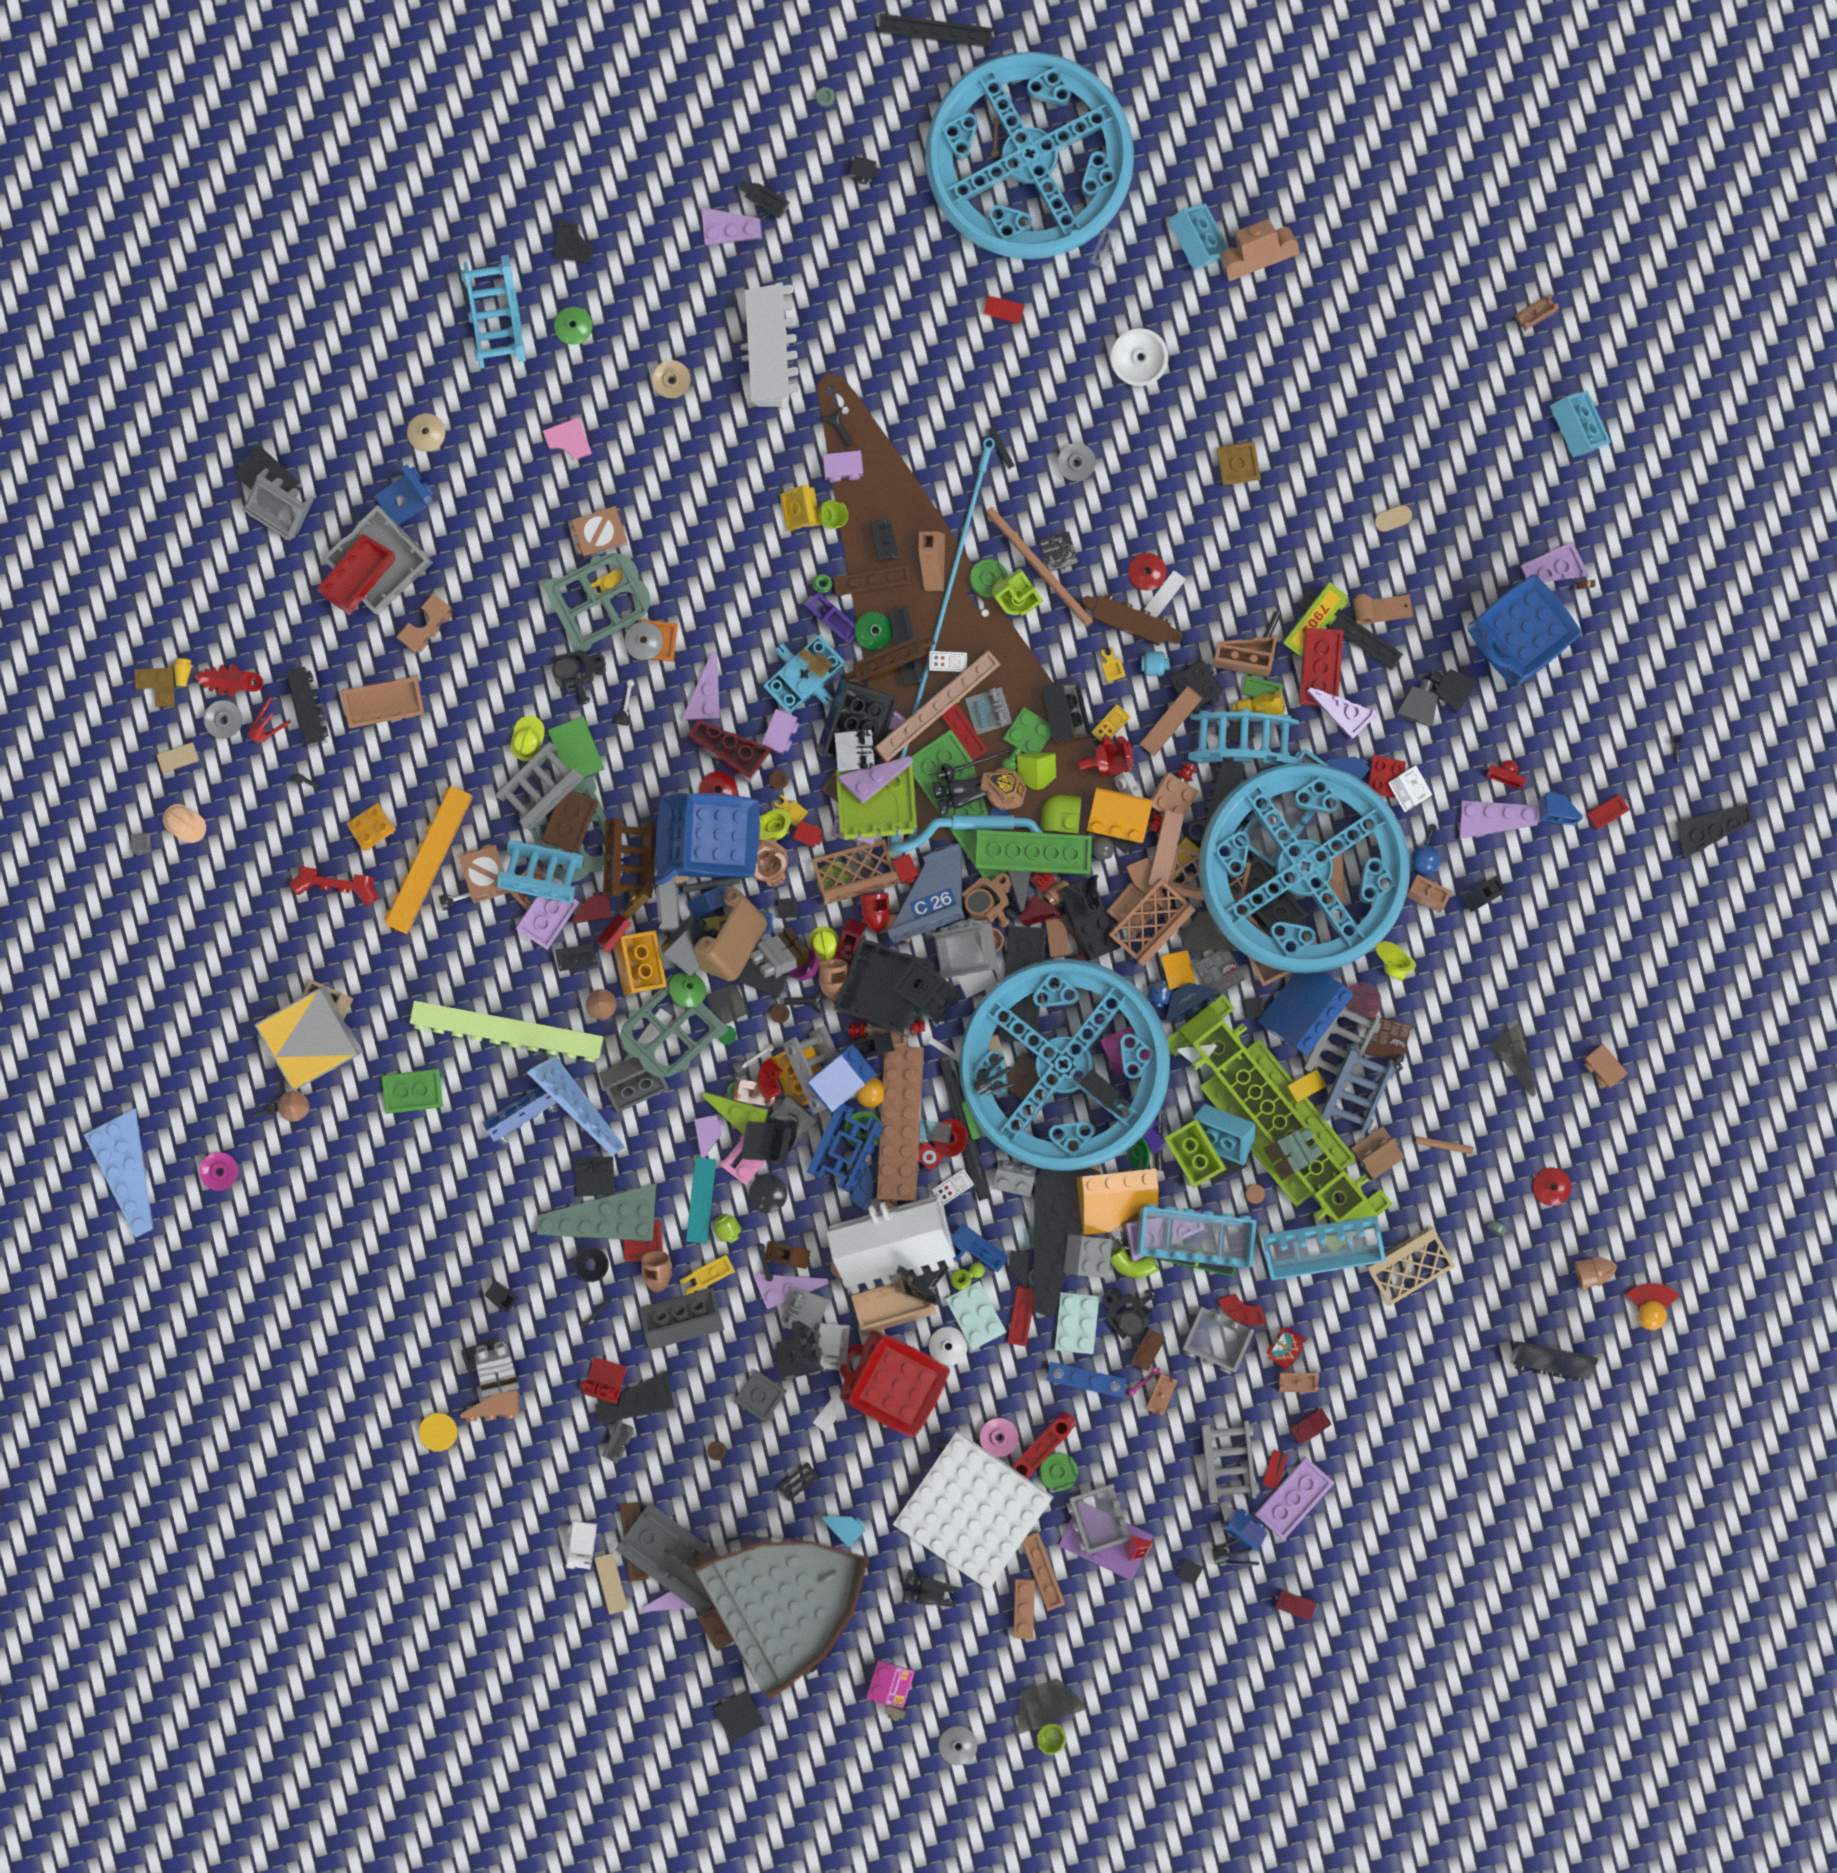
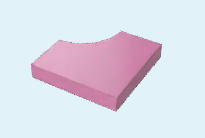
M579 418L543 431L550 450H565L571 454L574 461L592 454Z

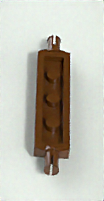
M917 636L853 664V671L844 674V677H846V680L856 678L859 682H864L927 655L926 647L935 644L934 638L930 637L922 640L921 637Z

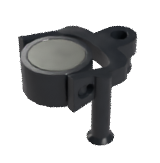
M583 650L556 655L557 661L552 667V674L556 685L562 689H567L568 693L577 689L579 703L581 705L588 704L590 698L586 695L584 685L593 682L594 672L597 675H603L606 672L604 656L595 654L588 657ZM576 659L582 661L586 668L584 677L582 676L580 664Z
M1112 1288L1103 1294L1102 1301L1110 1309L1106 1315V1320L1122 1340L1127 1336L1138 1337L1150 1325L1149 1314L1152 1311L1145 1304L1155 1298V1293L1152 1290H1146L1139 1300L1133 1294L1121 1297V1291L1118 1288ZM1127 1303L1133 1304L1120 1314L1118 1321L1115 1319L1120 1307Z

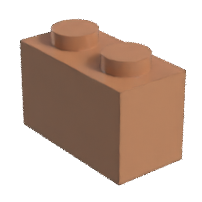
M1604 1044L1598 1046L1583 1059L1586 1062L1584 1064L1586 1069L1590 1073L1594 1072L1598 1078L1596 1080L1603 1088L1605 1086L1607 1089L1611 1088L1628 1074Z

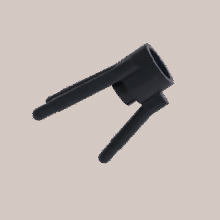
M1001 1056L981 1075L976 1077L977 1080L973 1082V1086L979 1095L985 1093L987 1096L992 1092L1014 1086V1083L1011 1082L990 1088L993 1086L991 1083L993 1080L1011 1070V1067L1008 1066L990 1078L986 1076L1004 1059V1056Z
M1235 1538L1224 1544L1216 1545V1549L1212 1550L1215 1565L1220 1564V1567L1226 1565H1259V1562L1227 1561L1230 1560V1556L1251 1552L1250 1548L1232 1552L1223 1549L1238 1542Z

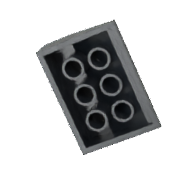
M840 678L816 750L824 756L836 759L834 733L872 730L874 764L876 766L880 755L874 747L886 738L899 698Z
M1515 1341L1510 1364H1515V1369L1526 1371L1527 1367L1534 1368L1535 1373L1545 1374L1546 1371L1553 1372L1554 1377L1564 1378L1565 1375L1572 1376V1380L1583 1382L1584 1379L1589 1380L1599 1358Z

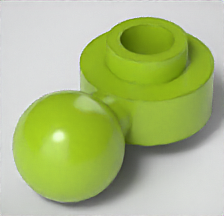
M974 1263L970 1266L969 1271L963 1269L955 1271L951 1277L953 1286L958 1290L967 1289L971 1285V1278H980L984 1275V1266L980 1263Z

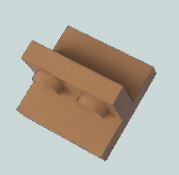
M1383 1126L1351 1148L1373 1180L1405 1158L1397 1147L1398 1144L1395 1139L1390 1137Z

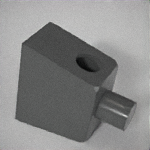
M1422 679L1420 688L1412 686L1396 716L1431 727L1434 723L1438 698L1437 694L1430 692L1433 682Z

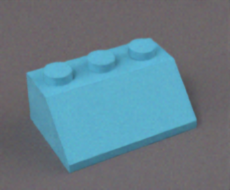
M1206 203L1183 209L1168 219L1171 229L1175 233L1193 270L1206 267L1220 260L1222 252L1228 249Z
M1588 391L1567 396L1550 405L1552 414L1560 427V432L1564 436L1568 450L1573 458L1611 443Z
M1204 1104L1193 1117V1121L1196 1119L1199 1121L1220 1157L1244 1165L1255 1139V1123Z

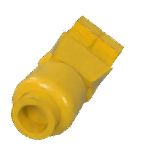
M1282 690L1275 691V694L1257 696L1253 698V701L1251 699L1238 700L1237 703L1233 704V712L1248 709L1251 710V713L1284 714L1285 704Z

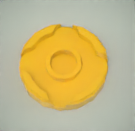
M434 1413L428 1415L422 1421L419 1427V1436L426 1448L432 1451H443L449 1449L456 1441L458 1428L456 1422L450 1416L444 1413Z

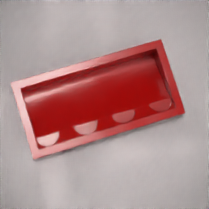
M363 534L317 588L318 592L332 604L350 615L395 561L394 552Z

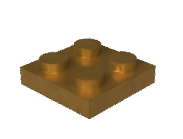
M1255 442L1217 448L1223 486L1261 480Z

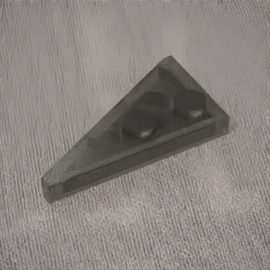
M1518 1022L1490 1045L1529 1095L1534 1097L1536 1093L1530 1061L1522 1032V1024Z

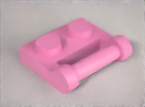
M742 1134L738 1144L719 1165L743 1184L747 1185L766 1160L742 1159L735 1169L730 1166L742 1151L744 1135Z

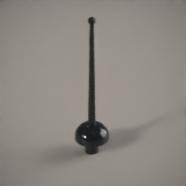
M1008 749L1007 751L956 768L947 763L942 764V771L936 772V777L938 780L944 778L946 782H951L955 777V772L1005 753H1011L1012 750Z
M1398 1053L1395 1058L1389 1055L1386 1063L1388 1065L1389 1061L1392 1060L1394 1068L1398 1072L1404 1068L1400 1063L1405 1057L1401 1053ZM1382 1076L1379 1078V1080H1378L1376 1083H1378V1084L1380 1083V1081H1381V1079H1382ZM1370 1089L1364 1098L1367 1099L1374 1090ZM1358 1104L1352 1113L1354 1114L1361 1105Z

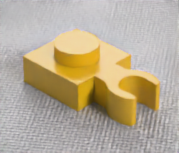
M1110 647L1111 654L1108 656L1104 654L1103 649L1101 651L1102 657L1106 659V663L1101 665L1107 683L1126 677L1120 658L1114 660V649Z
M780 795L784 803L778 805L774 802L775 806L788 811L791 815V824L797 827L808 812L794 800L789 804L786 798Z

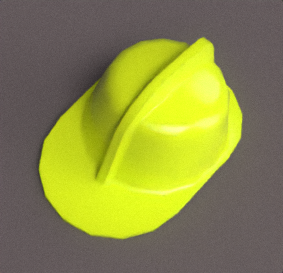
M534 716L522 717L514 727L511 751L521 761H530L539 753V749L542 746L545 728L539 718Z
M780 808L761 815L760 840L769 838L779 840L783 838L791 824L790 813Z
M827 926L814 929L809 936V948L816 951L820 962L827 959H835L839 946L837 933Z
M1384 941L1376 946L1378 956L1384 961V971L1387 975L1402 981L1408 972L1415 969V961L1396 944Z

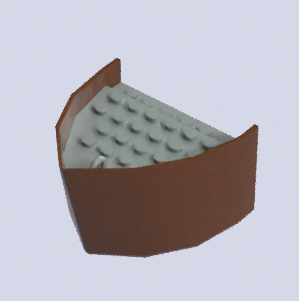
M746 1536L705 1550L688 1560L713 1605L712 1608L698 1615L697 1618L716 1651L734 1642L758 1687L769 1700L786 1690L818 1664L832 1648L853 1617L867 1569L868 1558L864 1555L817 1542L793 1538Z

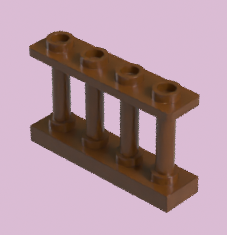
M605 819L603 896H620V891L639 892L647 883L653 886L654 836L656 833L654 822H643L641 827L623 826L622 819ZM622 834L641 835L640 846L622 845ZM621 853L640 854V866L621 864ZM620 872L639 873V885L620 883Z

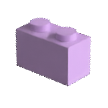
M861 451L823 454L826 480L833 483L840 482L842 478H848L852 481L859 480L860 476H863Z
M776 709L761 745L768 746L773 751L782 755L784 751L788 752L792 744L790 737L792 733L796 734L799 727L797 717Z

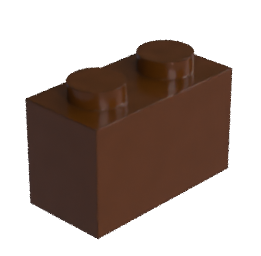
M1148 1328L1130 1362L1149 1371L1166 1337Z

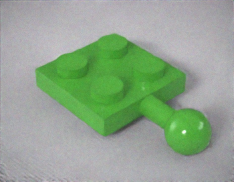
M1023 707L1003 738L1005 742L1015 747V750L1009 758L1002 761L1001 768L1015 770L1017 754L1022 752L1024 754L1040 753L1051 737L1050 723Z

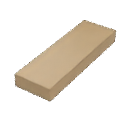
M614 1553L594 1558L609 1615L628 1610Z

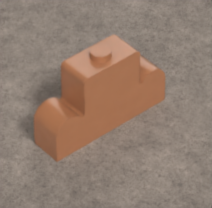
M1266 219L1236 231L1237 248L1224 250L1220 259L1228 280L1232 281L1298 255L1300 252L1298 243L1289 227H1281L1276 231L1270 219Z

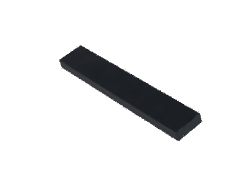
M880 13L878 34L991 48L993 28L882 13Z
M1309 589L1298 606L1307 611L1318 595ZM1338 609L1334 614L1337 616L1331 625H1326L1331 629L1344 630V638L1393 670L1403 653L1362 625L1357 624L1355 620Z

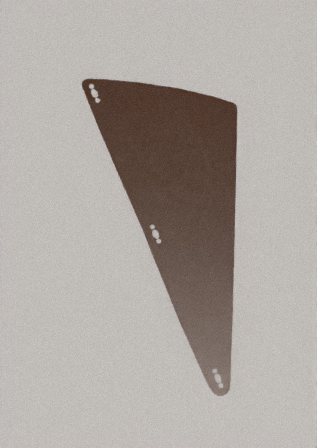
M835 374L825 375L817 386L821 415H833L839 408L848 407L849 413H841L840 422L854 443L847 447L835 426L822 420L827 452L832 454L861 451L863 476H860L859 480L851 481L848 478H842L840 482L832 483L835 501L844 503L848 510V520L844 526L840 527L848 575L908 565L911 584L852 594L856 622L862 615L869 612L881 613L890 621L889 612L900 610L903 605H907L914 637L919 636L922 640H926L934 636L959 543L909 467L855 391L840 376ZM829 387L835 388V392L833 394L828 393ZM834 394H839L843 398V407H838L834 403ZM889 519V521L891 520L899 558L879 563L870 523ZM937 531L945 534L944 591L924 590L919 557V532ZM962 550L935 651L967 653L968 667L989 650L1001 665L955 704L958 705L974 728L965 698L988 692L993 688H1002L1013 723L1023 707L1050 723L1046 716V704L1042 699V687L1054 683L1003 612L994 597L980 596L976 592L972 597L968 595V590L973 589L970 583V574L974 565L964 550ZM977 596L982 599L984 603L982 610L974 606L973 597ZM985 609L989 611L987 617L982 616V611ZM873 627L872 632L874 634H877L878 629L876 627ZM893 631L889 643L879 650H868L861 646L863 659L896 646ZM931 646L926 647L927 655L919 658L922 675ZM900 666L867 680L868 687L899 698L895 711L906 719L912 715L920 684L905 687ZM929 671L919 708L961 672ZM941 716L908 744L905 757L913 756L950 731V728ZM1012 724L978 734L989 751L975 761L1007 751L1008 749H1011L1012 752L974 765L977 777H982L985 772H995L996 769L1001 768L1002 761L1009 758L1015 750V747L1003 740ZM888 729L887 735L893 732L894 729ZM1050 737L1040 753L1055 752L1056 778L1044 789L1034 790L1025 785L1027 789L1022 806L1008 810V815H1014V818L1032 819L1040 828L1042 808L1049 798L1056 795L1081 796L1078 834L1043 833L1088 835L1090 832L1087 831L1096 788L1119 792L1114 780L1116 775H1101L1097 767L1080 771L1078 759L1092 757L1096 754V744L1092 738L1067 743H1054V740ZM902 750L899 751L888 762L900 759ZM881 757V762H882V764H883V763H886V762L883 760V758ZM1016 761V769H1015V772L1018 774L1017 761ZM914 778L915 797H918L917 834L919 836L931 821L941 818V816ZM985 797L983 799L989 815L993 805L989 798ZM948 827L937 828L929 838L931 840L957 841ZM1014 827V830H992L1031 833L1026 827Z

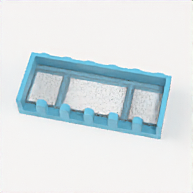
M1306 748L1303 752L1299 750L1294 756L1297 757V763L1327 765ZM1314 785V789L1316 792H1323L1322 785ZM1298 791L1281 793L1269 798L1297 838L1315 814V811L1304 810L1295 806L1293 798ZM1301 794L1298 796L1301 803L1308 802V798L1305 795ZM1261 800L1258 805L1261 807L1260 809L1265 808V802ZM1252 812L1247 819L1249 821L1248 825L1245 828L1242 826L1238 832H1245L1249 836L1248 851L1257 858L1260 856L1273 869L1281 851L1257 816ZM1267 816V822L1274 825L1276 824V818L1274 816ZM1280 831L1278 832V838L1285 841L1287 840V834ZM1242 837L1236 839V842L1241 846L1245 844Z
M1146 1204V1207L1140 1209L1135 1255L1250 1268L1253 1266L1257 1220H1251V1216L1241 1215L1239 1218H1234L1232 1214L1221 1213V1216H1217L1211 1211H1202L1201 1214L1195 1213L1194 1209L1176 1211V1207L1166 1206L1164 1209H1159L1157 1205Z
M1378 1216L1262 1235L1271 1281L1386 1262Z

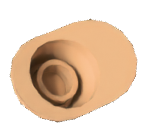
M174 804L163 815L165 828L187 843L200 841L206 833L204 819L187 806Z

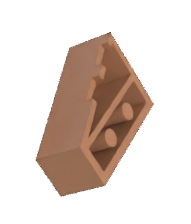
M1277 635L1266 638L1256 637L1250 640L1240 639L1218 642L1213 667L1269 678Z

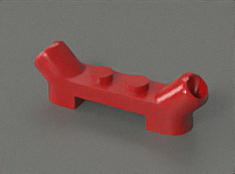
M299 866L298 876L289 883V886L296 895H301L313 885H319V889L330 891V887L338 888L337 892L349 893V890H353L365 905L375 902L379 895L373 888L374 877L354 874L353 882L318 877V869Z
M1067 1412L1060 1413L1011 1468L1028 1478L1076 1426L1074 1417Z

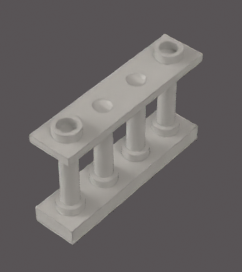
M551 742L544 744L539 749V753L507 784L502 785L495 795L503 802L506 799L511 802L522 814L523 819L519 822L529 831L585 778L576 769L568 770L554 754L558 748ZM547 759L564 775L563 779L557 784L540 767ZM533 772L550 788V792L545 797H541L526 780ZM520 785L536 801V806L532 810L528 811L513 794Z
M1344 1007L1313 1047L1304 1069L1312 1072L1314 1067H1321L1337 1075L1340 1068L1322 1060V1057L1319 1056L1322 1050H1328L1343 1058L1347 1054V1050L1331 1044L1330 1040H1327L1330 1033H1336L1360 1044L1361 1047L1358 1054L1362 1057L1373 1033L1377 1034L1382 1023L1379 1022L1380 1016L1376 1015L1374 1021H1371ZM1344 1016L1370 1028L1366 1037L1363 1038L1339 1027L1336 1023L1338 1017L1342 1018ZM1357 1064V1065H1353V1067H1352V1069H1351V1071L1353 1072L1352 1074L1357 1075V1074L1354 1073V1072H1355V1070H1356L1358 1064ZM1345 1082L1344 1087L1347 1088L1348 1084H1352L1353 1082Z
M826 1026L809 1033L810 1039L799 1043L797 1037L782 1044L813 1114L826 1109V1107L806 1084L814 1076L810 1067L820 1063L824 1066L837 1054ZM814 1045L818 1056L807 1060L802 1050ZM854 1093V1094H853L850 1098H848L847 1100H849V1099L855 1097V1096H856V1093Z
M1247 1420L1243 1421L1244 1427L1214 1430V1428H1210L1209 1424L1201 1425L1210 1503H1217L1218 1498H1221L1222 1495L1251 1493V1498L1256 1499V1494H1259V1484L1254 1479L1250 1436H1253V1426ZM1245 1435L1246 1446L1223 1449L1212 1448V1440H1215L1216 1437ZM1247 1454L1248 1466L1219 1469L1214 1467V1459H1217V1457ZM1249 1473L1250 1485L1224 1488L1216 1486V1478H1219V1476Z

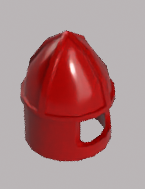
M888 892L860 895L861 914L865 923L872 931L880 933L885 928L891 911Z

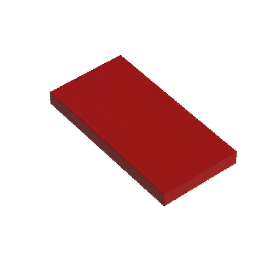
M1305 628L1299 695L1300 705H1319L1306 691L1309 687L1338 697L1344 630Z

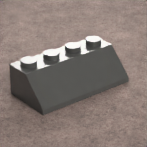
M714 1287L639 1308L645 1337L650 1350L725 1330Z

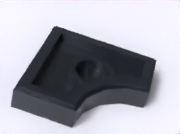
M559 221L554 259L592 264L594 244L586 242L581 237L578 231V223Z

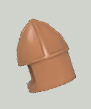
M841 959L823 960L819 963L818 982L825 996L836 1001L844 982L848 978L847 962Z
M605 989L593 991L586 1000L587 1012L596 1019L604 1020L610 1018L616 1010L617 1003L615 997Z
M288 1091L278 1101V1111L288 1121H299L306 1117L309 1112L310 1105L308 1099L298 1091Z
M652 1251L644 1254L641 1259L642 1278L653 1292L665 1290L672 1276L669 1254L662 1251Z
M1592 1256L1574 1263L1577 1279L1582 1290L1596 1285L1600 1287L1614 1275L1617 1269V1265L1614 1262L1602 1257Z

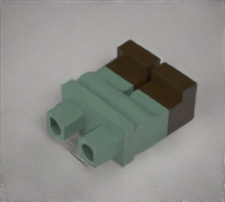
M1309 1128L1301 1131L1297 1130L1263 1148L1271 1163L1289 1155V1157L1273 1165L1281 1181L1314 1162L1315 1158L1323 1153L1318 1144L1311 1148H1308L1305 1142L1314 1137Z

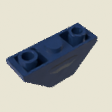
M1189 982L1173 992L1166 1019L1170 1023L1177 1024L1185 1019L1184 1016L1188 1013L1194 1014L1201 1009L1200 1006L1206 1002L1210 1004L1218 999L1217 996L1221 993L1217 989Z

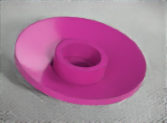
M212 1153L200 1165V1178L209 1189L215 1191L226 1190L235 1183L238 1177L237 1163L226 1153ZM218 1168L223 1169L222 1175L217 1174Z

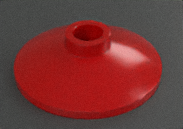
M1153 553L1139 554L1129 565V579L1140 590H1155L1162 585L1166 578L1165 563L1159 556ZM1147 567L1150 568L1151 573L1146 574L1144 572V569Z
M720 771L712 772L705 776L699 787V793L737 795L738 792L735 780L729 774ZM717 786L722 788L720 793L714 791Z
M946 1119L937 1126L934 1133V1145L941 1155L955 1157L966 1147L968 1134L962 1122L956 1119Z
M1554 1167L1545 1168L1534 1178L1533 1192L1541 1203L1548 1206H1556L1565 1202L1569 1197L1571 1181L1568 1175L1561 1169ZM1551 1183L1556 1184L1555 1190L1550 1189Z

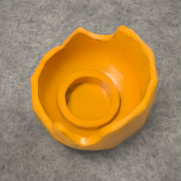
M874 1077L856 1092L857 1101L864 1108L877 1107L885 1097L882 1081Z
M1649 1301L1640 1306L1636 1319L1638 1324L1644 1329L1657 1330L1665 1324L1667 1312L1661 1303Z

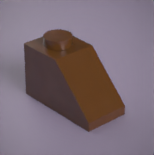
M768 1241L765 1255L768 1261L807 1269L811 1250Z

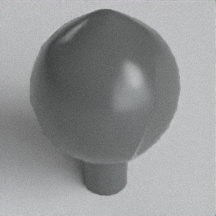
M1090 832L1087 836H1092V854L1100 860L1111 858L1114 852L1113 842L1107 837H1097L1093 832Z

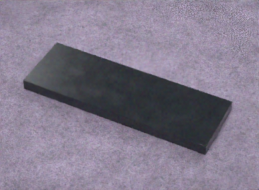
M1009 925L1004 978L1023 968V964L1027 962L1033 964L1044 961L1047 929ZM1032 993L1016 1003L1010 1011L1038 1032L1040 1006L1034 1003L1033 996L1035 993ZM1041 994L1038 997L1039 1003L1041 1002ZM1002 1012L1000 1021L1006 1022L1009 1019V1015L1007 1012ZM1019 1023L1015 1026V1033L1021 1034L1024 1031L1022 1024ZM1000 1026L999 1040L1020 1042ZM1037 1036L1030 1037L1029 1042L1037 1043Z

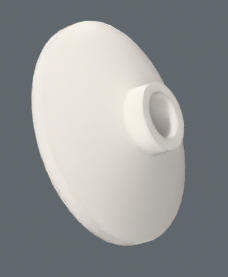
M944 1327L932 1335L929 1342V1351L932 1358L947 1366L955 1365L966 1355L967 1341L963 1333L958 1329ZM946 1343H951L952 1348L950 1350L944 1348Z

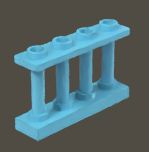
M508 840L507 853L511 854L507 872H499L497 888L573 904L575 887L571 886L575 868L582 869V855L563 852L558 849H549L540 845L526 844L521 841ZM519 856L530 858L525 876L514 874ZM538 860L549 862L544 880L533 878ZM556 864L568 866L563 884L552 882Z

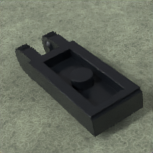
M1090 1069L1079 1082L1082 1087L1103 1105L1113 1110L1120 1117L1124 1114L1113 1103L1118 1099L1125 1107L1129 1108L1131 1106L1121 1096L1119 1091L1093 1069Z

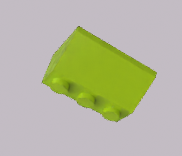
M1197 1119L1164 1138L1193 1188L1226 1170L1225 1165Z

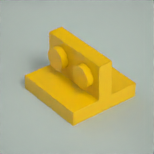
M801 485L780 494L787 531L821 525L818 520V505L814 488H809L808 485Z

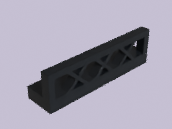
M903 605L900 610L889 612L895 644L898 645L914 638L907 605ZM919 658L900 666L905 687L923 683Z

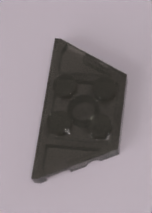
M1209 911L1197 913L1181 946V950H1239L1220 931Z
M1058 1678L1022 1690L1017 1734L1088 1709L1087 1705Z

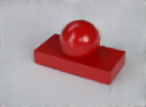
M1513 760L1503 761L1500 767L1491 764L1485 775L1488 778L1519 790L1522 789L1527 778L1517 774L1518 765Z

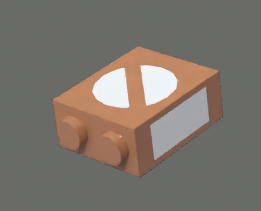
M616 506L572 520L573 525L570 528L573 537L577 536L579 541L576 547L579 555L583 554L585 559L628 545Z
M485 845L481 850L475 852L473 850L466 851L462 856H459L474 904L511 892L510 890L497 888L499 872L505 871L496 845Z

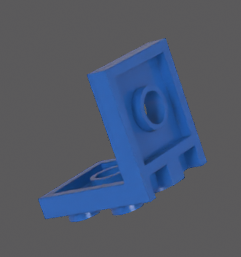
M408 464L401 468L405 475L374 496L380 506L399 526L434 502L431 498L433 493L425 482L421 484L419 481L422 479L414 466L410 468ZM400 496L406 498V503L403 506L396 505V499Z

